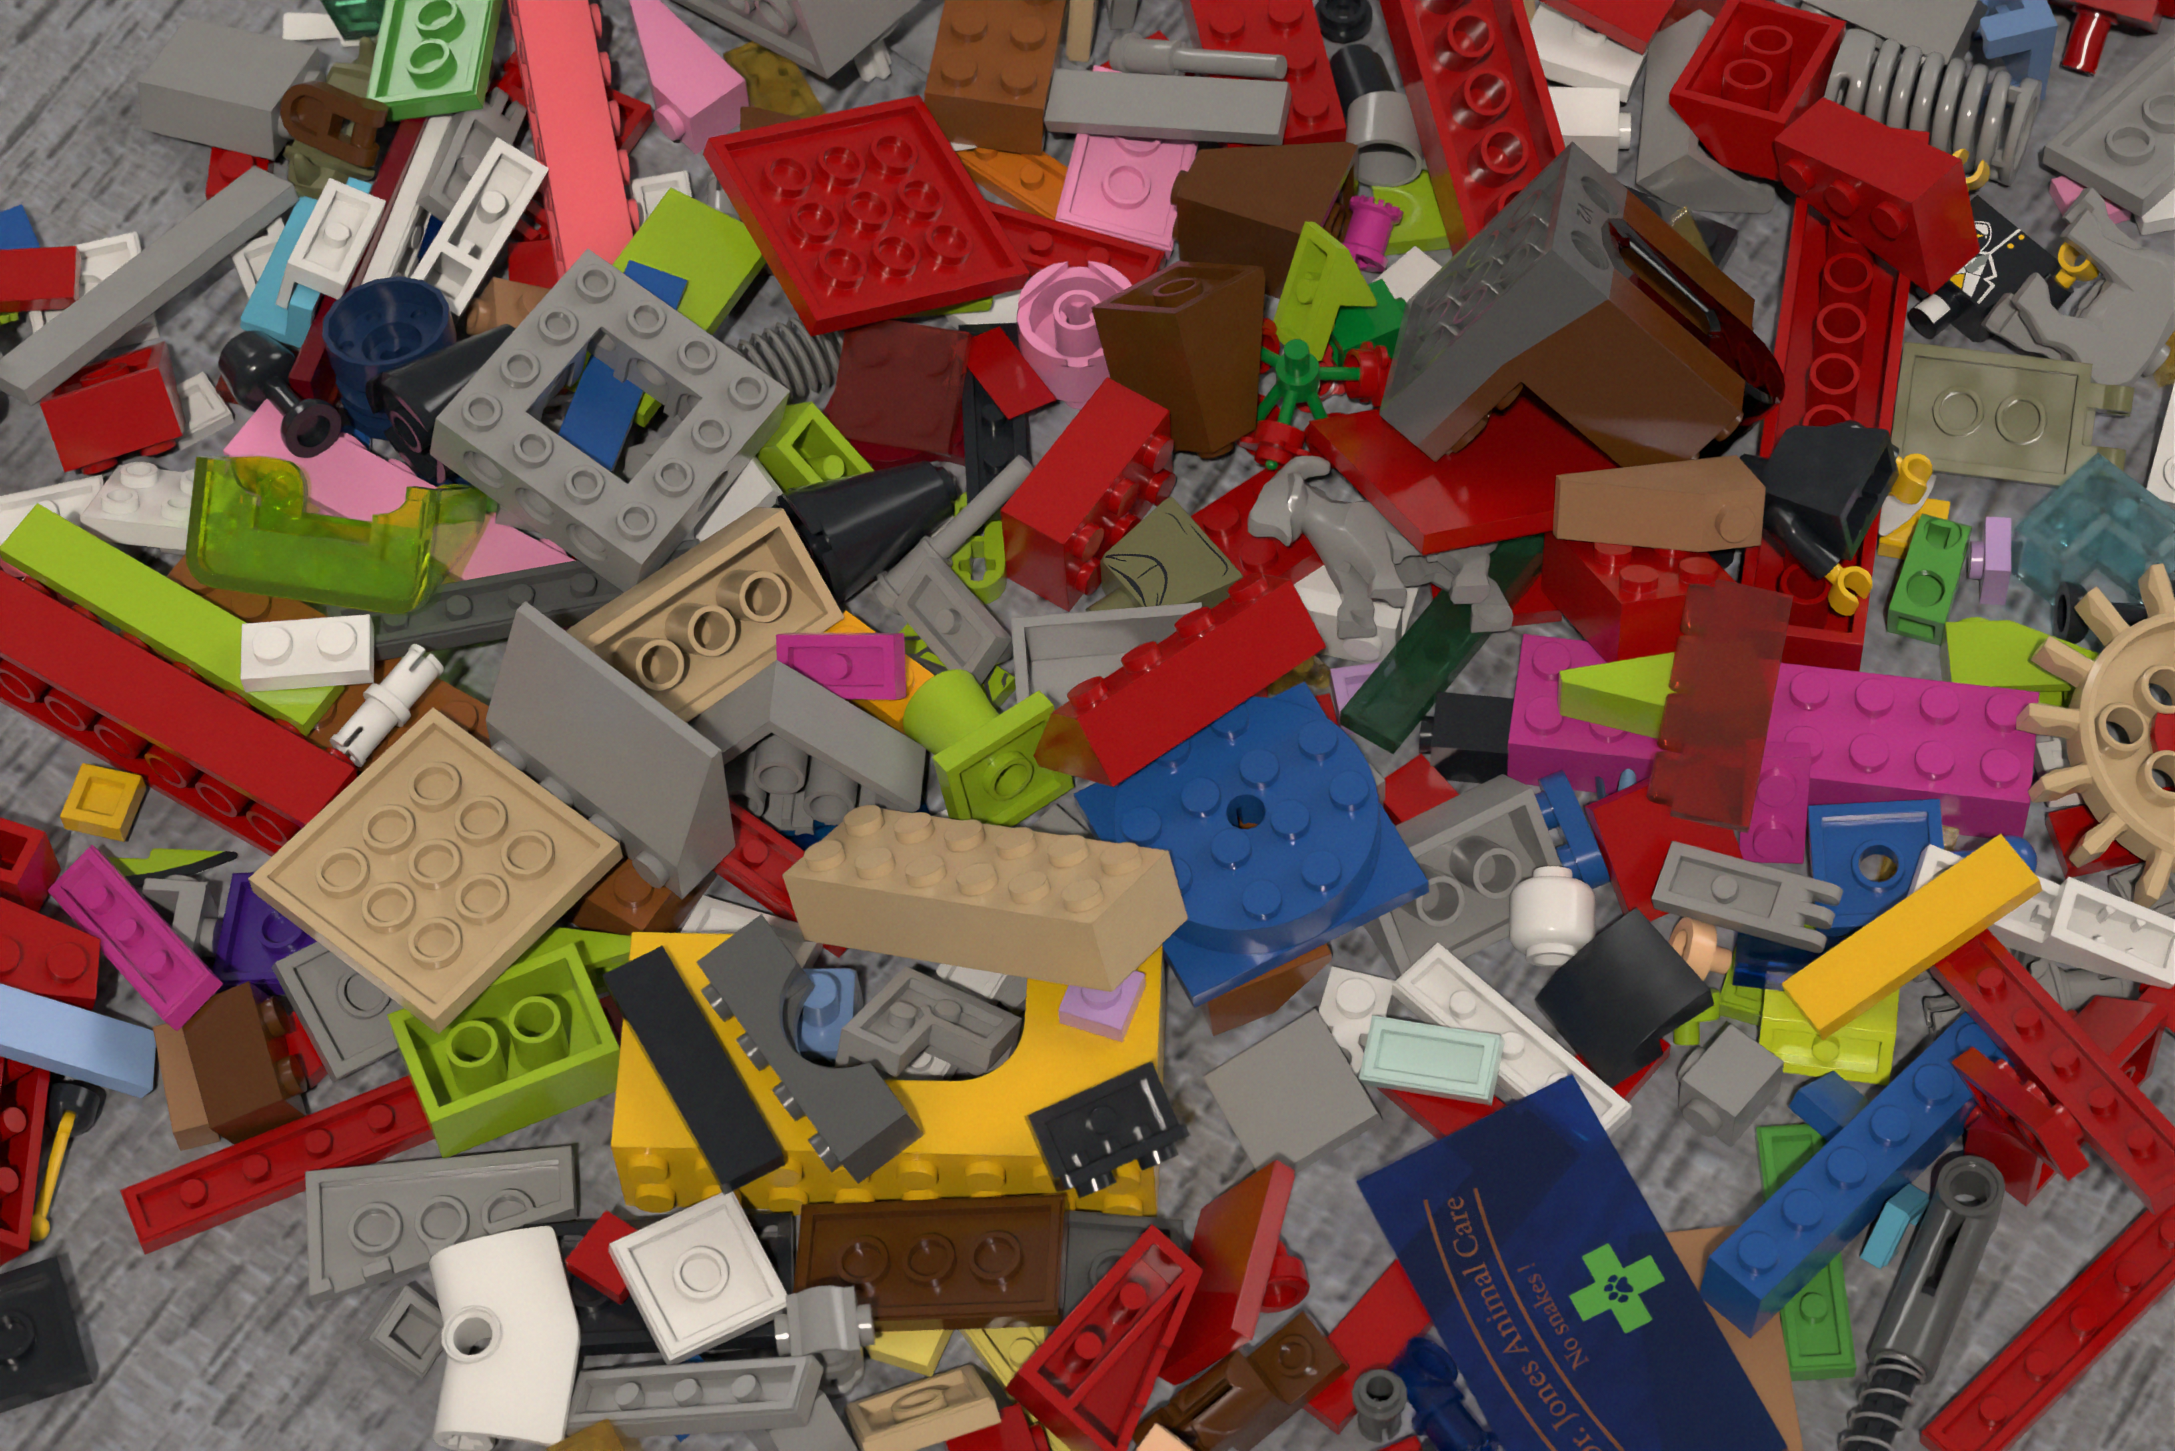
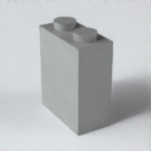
M187 17L138 81L142 130L275 160L288 140L295 139L289 135L283 126L280 116L281 101L285 92L292 86L314 80L326 82L324 72L319 70L318 46Z

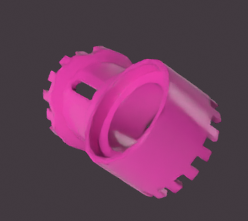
M1361 195V197L1352 196L1348 208L1353 214L1344 243L1341 244L1348 248L1361 273L1362 270L1384 272L1388 263V259L1384 256L1392 226L1400 223L1403 211L1399 207L1392 206L1391 203H1385V206H1383L1385 200L1379 199L1378 204H1375V197L1369 196L1367 198L1365 195Z

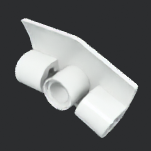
M550 1226L518 1229L475 1238L440 1250L429 1261L444 1324L442 1345L447 1353L433 1432L434 1442L454 1451H490L494 1447L495 1438L516 1440L556 1449L562 1448L581 1344V1332L555 1231ZM484 1338H492L484 1351L475 1355H468L471 1347L476 1342Z

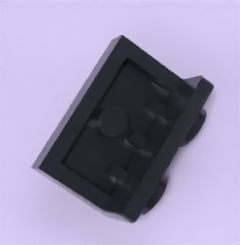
M1152 1061L1024 1116L1056 1192L1074 1187L1079 1198L1116 1183L1117 1181L1112 1170L1131 1161L1137 1160L1141 1171L1179 1155L1174 1142L1190 1136L1186 1124L1178 1123Z

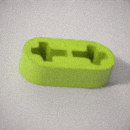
M966 492L958 496V500L954 502V517L967 506ZM987 520L984 523V536H973L972 534L951 555L953 562L951 570L983 604H990L998 599L1005 591L1007 584L1001 520ZM973 558H984L985 572L983 580H971Z

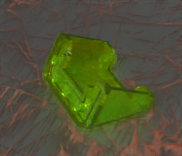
M255 454L196 456L185 551L186 564L191 575L199 583L211 588L386 614L413 613L425 606L480 533L485 520L488 495L475 486L465 484H445L435 489L408 486L406 488V500L400 508L390 513L373 514L372 522L306 512L308 483L303 471L294 462L283 458Z

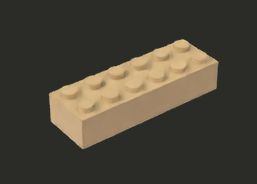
M876 805L859 806L848 812L835 829L820 842L811 845L805 851L804 856L782 875L804 941L1113 992L1188 919L1167 850L1139 847L1129 842L1112 843L1085 839L1080 835L1064 836L1037 832L1027 827L1010 828L983 824L977 820L962 821L935 817L924 812L908 813L880 809Z

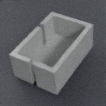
M1202 602L1012 617L1011 630L1017 703L1040 690L1054 705V709H1058L1069 701L1067 694L1076 685L1096 676H1101L1104 679L1123 666L1121 658L1130 650L1151 641H1155L1158 644L1175 633L1174 624L1189 612L1201 608Z

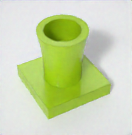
M952 669L930 678L914 693L908 702L903 716L904 731L910 739L921 744L926 750L934 754L932 759L949 819L962 821L977 820L983 824L1011 828L1074 788L1071 775L1039 767L1033 756L1051 712L1055 711L1054 705L1040 690L999 715L970 672L962 669Z

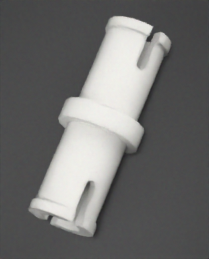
M412 644L407 654L380 685L372 683L363 694L366 701L341 730L329 740L331 745L343 754L347 755L349 752L352 755L349 759L356 766H363L366 758L395 725L403 727L411 717L409 711L411 706L436 677L444 672L442 664L431 653L426 659L422 656L425 653L423 647Z

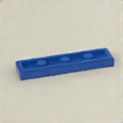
M629 260L624 274L677 311L686 289L687 280ZM591 354L558 435L613 473L644 391L628 379L622 383L613 377L614 370Z

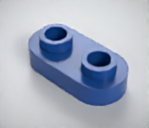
M1560 770L1538 779L1541 792L1535 794L1548 831L1556 828L1563 845L1555 848L1562 867L1572 870V878L1588 884L1592 889L1610 883L1609 873L1600 849L1564 771Z

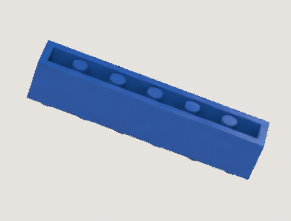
M1967 1012L1962 1014L1708 1257L1699 1297L1751 1339L1883 1211L1888 1200L1906 1185L1911 1184L1966 1131L1964 1124L1978 1104L1951 1062L1973 1046L1993 1063L2003 1058L2013 1069L2016 1065Z

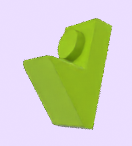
M1305 221L1273 321L1277 326L1276 334L1279 342L1285 346L1290 340H1303L1309 346V353L1314 355L1318 361H1322L1329 337L1335 326L1339 306L1375 307L1377 306V300L1348 248L1316 222Z

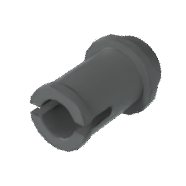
M1384 1369L1371 1370L1362 1374L1355 1382L1352 1390L1353 1405L1358 1412V1429L1366 1439L1376 1443L1382 1442V1430L1386 1429L1388 1440H1391L1399 1433L1401 1427V1412L1404 1410L1407 1402L1406 1386L1395 1373Z

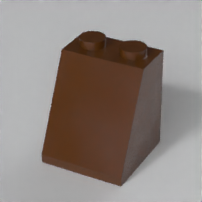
M1342 141L1198 150L1189 171L1181 170L1178 173L1171 191L1170 203L1177 207L1172 240L1178 242L1179 261L1263 266L1265 294L1280 299L1305 221L1316 222L1340 243H1344L1353 214L1348 207L1352 196H1358V144Z
M1177 261L1091 307L1110 378L1170 410L1171 439L1174 440L1172 453L1182 450L1197 452L1201 458L1217 457L1231 451L1234 448L1233 442L1256 429L1265 294L1263 266Z

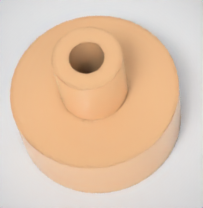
M1684 917L1678 922L1668 943L1703 981L1709 971L1722 975L1726 974L1731 965L1732 951L1717 946L1715 926L1690 917Z

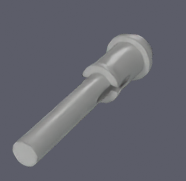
M1127 32L1122 37H1117L1113 41L1109 52V61L1112 69L1124 73L1184 76L1186 72L1282 79L1287 72V60L1284 55L1188 48L1185 42H1181L1182 40L1144 39L1137 32Z
M1018 455L933 539L925 535L920 540V543L889 573L884 570L877 575L879 582L872 588L879 601L892 613L899 615L900 613L894 608L893 604L924 558L943 559L949 567L952 566L953 562L950 556L1014 494L1034 469L1033 466L1024 457Z

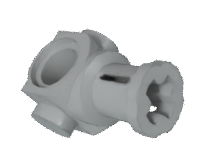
M818 1286L805 1289L796 1294L786 1295L787 1314L774 1316L779 1357L813 1355L824 1368L818 1389L824 1392L827 1398L838 1399L850 1395L855 1387L864 1379L863 1346L875 1345L871 1304L858 1305L854 1286L843 1288ZM835 1378L838 1379L837 1382H832V1381H831V1379H835Z

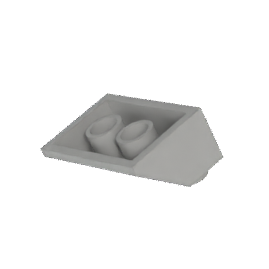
M1699 9L1657 33L1648 47L1636 183L1662 200L1689 211L1766 214L1774 208L1775 180L1754 177L1745 172L1721 166L1668 103L1669 92L1715 18Z
M1501 774L1395 826L1427 878L1429 893L1363 926L1397 978L1405 973L1436 943L1441 944L1461 961L1509 937L1510 894L1513 888L1518 883L1533 878V870L1545 866L1562 867L1532 787Z

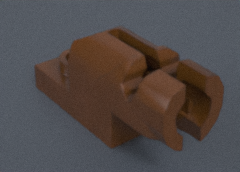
M1302 1311L1251 1354L1239 1347L1225 1356L1200 1378L1190 1382L1170 1398V1403L1167 1406L1156 1409L1138 1424L1132 1439L1139 1447L1155 1423L1164 1426L1180 1440L1188 1436L1195 1437L1197 1440L1192 1445L1187 1444L1194 1451H1228L1231 1447L1238 1451H1250L1349 1370L1350 1367L1313 1318Z

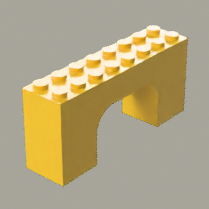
M632 932L629 961L660 946L664 947L783 1153L784 1166L733 1191L742 1209H769L773 1213L791 1212L792 1216L801 1215L802 1204L1065 1194L1070 1205V1211L1157 1218L1160 1164L1141 1171L1137 1160L1131 1161L1112 1170L1117 1181L1116 1183L1082 1198L1078 1197L1074 1187L1056 1192L1024 1116L1151 1061L1163 1086L1166 1026L1163 943L1135 969V971L1145 973L1146 987L1123 1043L1059 1023L1058 1010L1069 985L1027 978L1025 1023L1022 1038L1010 1058L996 1070L984 1076L965 1081L884 1080L924 1135L858 1184L843 1165L833 1172L829 1170L808 1141L810 1137L818 1132L806 1115L795 1122L772 1091V1088L782 1082L770 1065L759 1072L736 1041L738 1037L746 1032L735 1016L723 1022L702 994L701 989L711 982L696 962L733 934ZM623 1018L611 1150L626 1206H636L640 1210L651 1213H664L672 1210L674 1207H691L722 1193Z

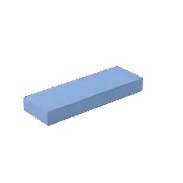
M0 984L1 1057L138 1098L144 1097L153 1090L156 1049L153 1030Z

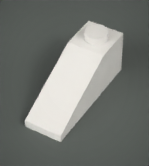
M498 137L493 142L411 276L413 279L424 280L441 291L449 304L454 326L460 320L549 170L543 164Z

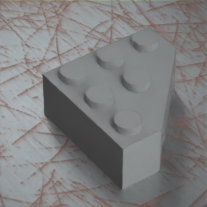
M778 660L771 663L687 723L721 749L728 798L781 835H814L815 825H839L848 812L864 805H876L880 809L914 813L920 809L926 749L921 744Z

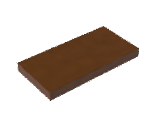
M1065 1194L802 1204L793 1294L818 1286L842 1288L854 1286L858 1305L871 1304L875 1332L1059 1326L1062 1323L1070 1205Z

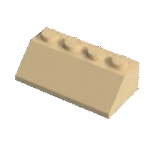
M754 507L566 630V632L687 723L776 661V634L822 633L843 619L844 616L783 508Z

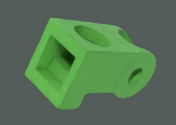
M1922 513L1888 609L1886 632L1941 646L1945 622H1949L1959 587L1960 574L1966 557L1972 526Z

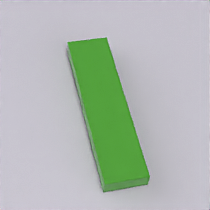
M1808 1124L1756 1127L1755 1143L1763 1204L1826 1145L1825 1138ZM1840 1252L1779 1311L1791 1381L1855 1377L1857 1366Z

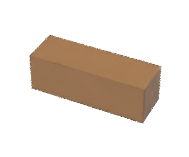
M167 1023L153 1026L172 1132L180 1151L220 1142V1135L209 1127L182 1027L176 1031Z

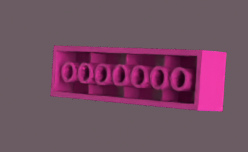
M1523 634L1508 739V777L1525 785L1539 786L1538 779L1563 770L1573 790L1597 793L1595 777L1599 776L1604 781L1606 794H1614L1618 792L1621 774L1626 769L1634 771L1636 783L1700 755L1709 760L1725 808L1740 809L1744 747L1725 749L1720 746L1701 750L1561 716L1557 705L1559 671L1607 662L1588 641ZM1757 660L1769 702L1766 737L1763 740L1757 741L1810 743L1811 769L1808 806L1940 799L1943 833L1990 839L2001 833L2002 836L2014 835L2023 838L2031 801L2028 790L2032 787L2036 734L2017 730L2016 717L2029 703H2039L2040 692Z

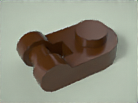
M314 80L294 85L285 92L281 101L280 116L283 126L289 135L299 142L353 165L373 167L376 164L379 152V145L375 143L377 130L385 126L389 108L380 101L358 97L326 82ZM344 118L354 122L351 136L340 132Z

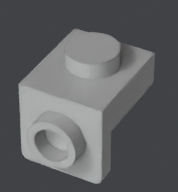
M171 875L165 879L146 878L142 890L144 898L165 921L173 922L172 928L208 966L209 957L216 958L222 930L221 921L217 919L219 913L208 883L199 882L192 877L184 875Z

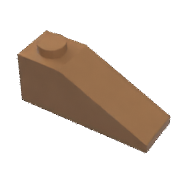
M1737 455L1556 475L1553 534L1557 539L1692 552L1759 546L1762 539L1766 487Z

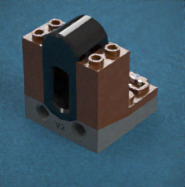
M1572 141L1406 302L1379 415L1436 462L1445 453L1447 455L1451 452L1457 453L1471 442L1487 424L1492 409L1497 407L1499 410H1503L1509 406L1519 395L1525 384L1624 468L1722 457L1781 403L1785 395L1784 375L1776 358L1766 344L1753 332L1752 321L1755 299Z

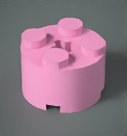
M1068 261L1050 265L1036 273L1025 284L1018 301L1017 331L1021 354L1056 399L1064 401L1073 409L1081 410L1107 377L1110 378L1091 307L1132 286L1122 273L1099 262L1088 261V267L1068 268Z

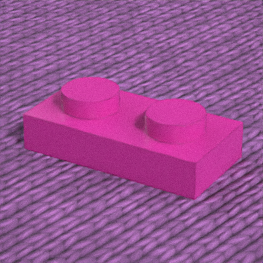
M904 633L776 634L778 661L843 699L896 700L906 697Z
M1744 741L1738 845L1744 860L1757 863L1804 864L1811 769L1810 743Z

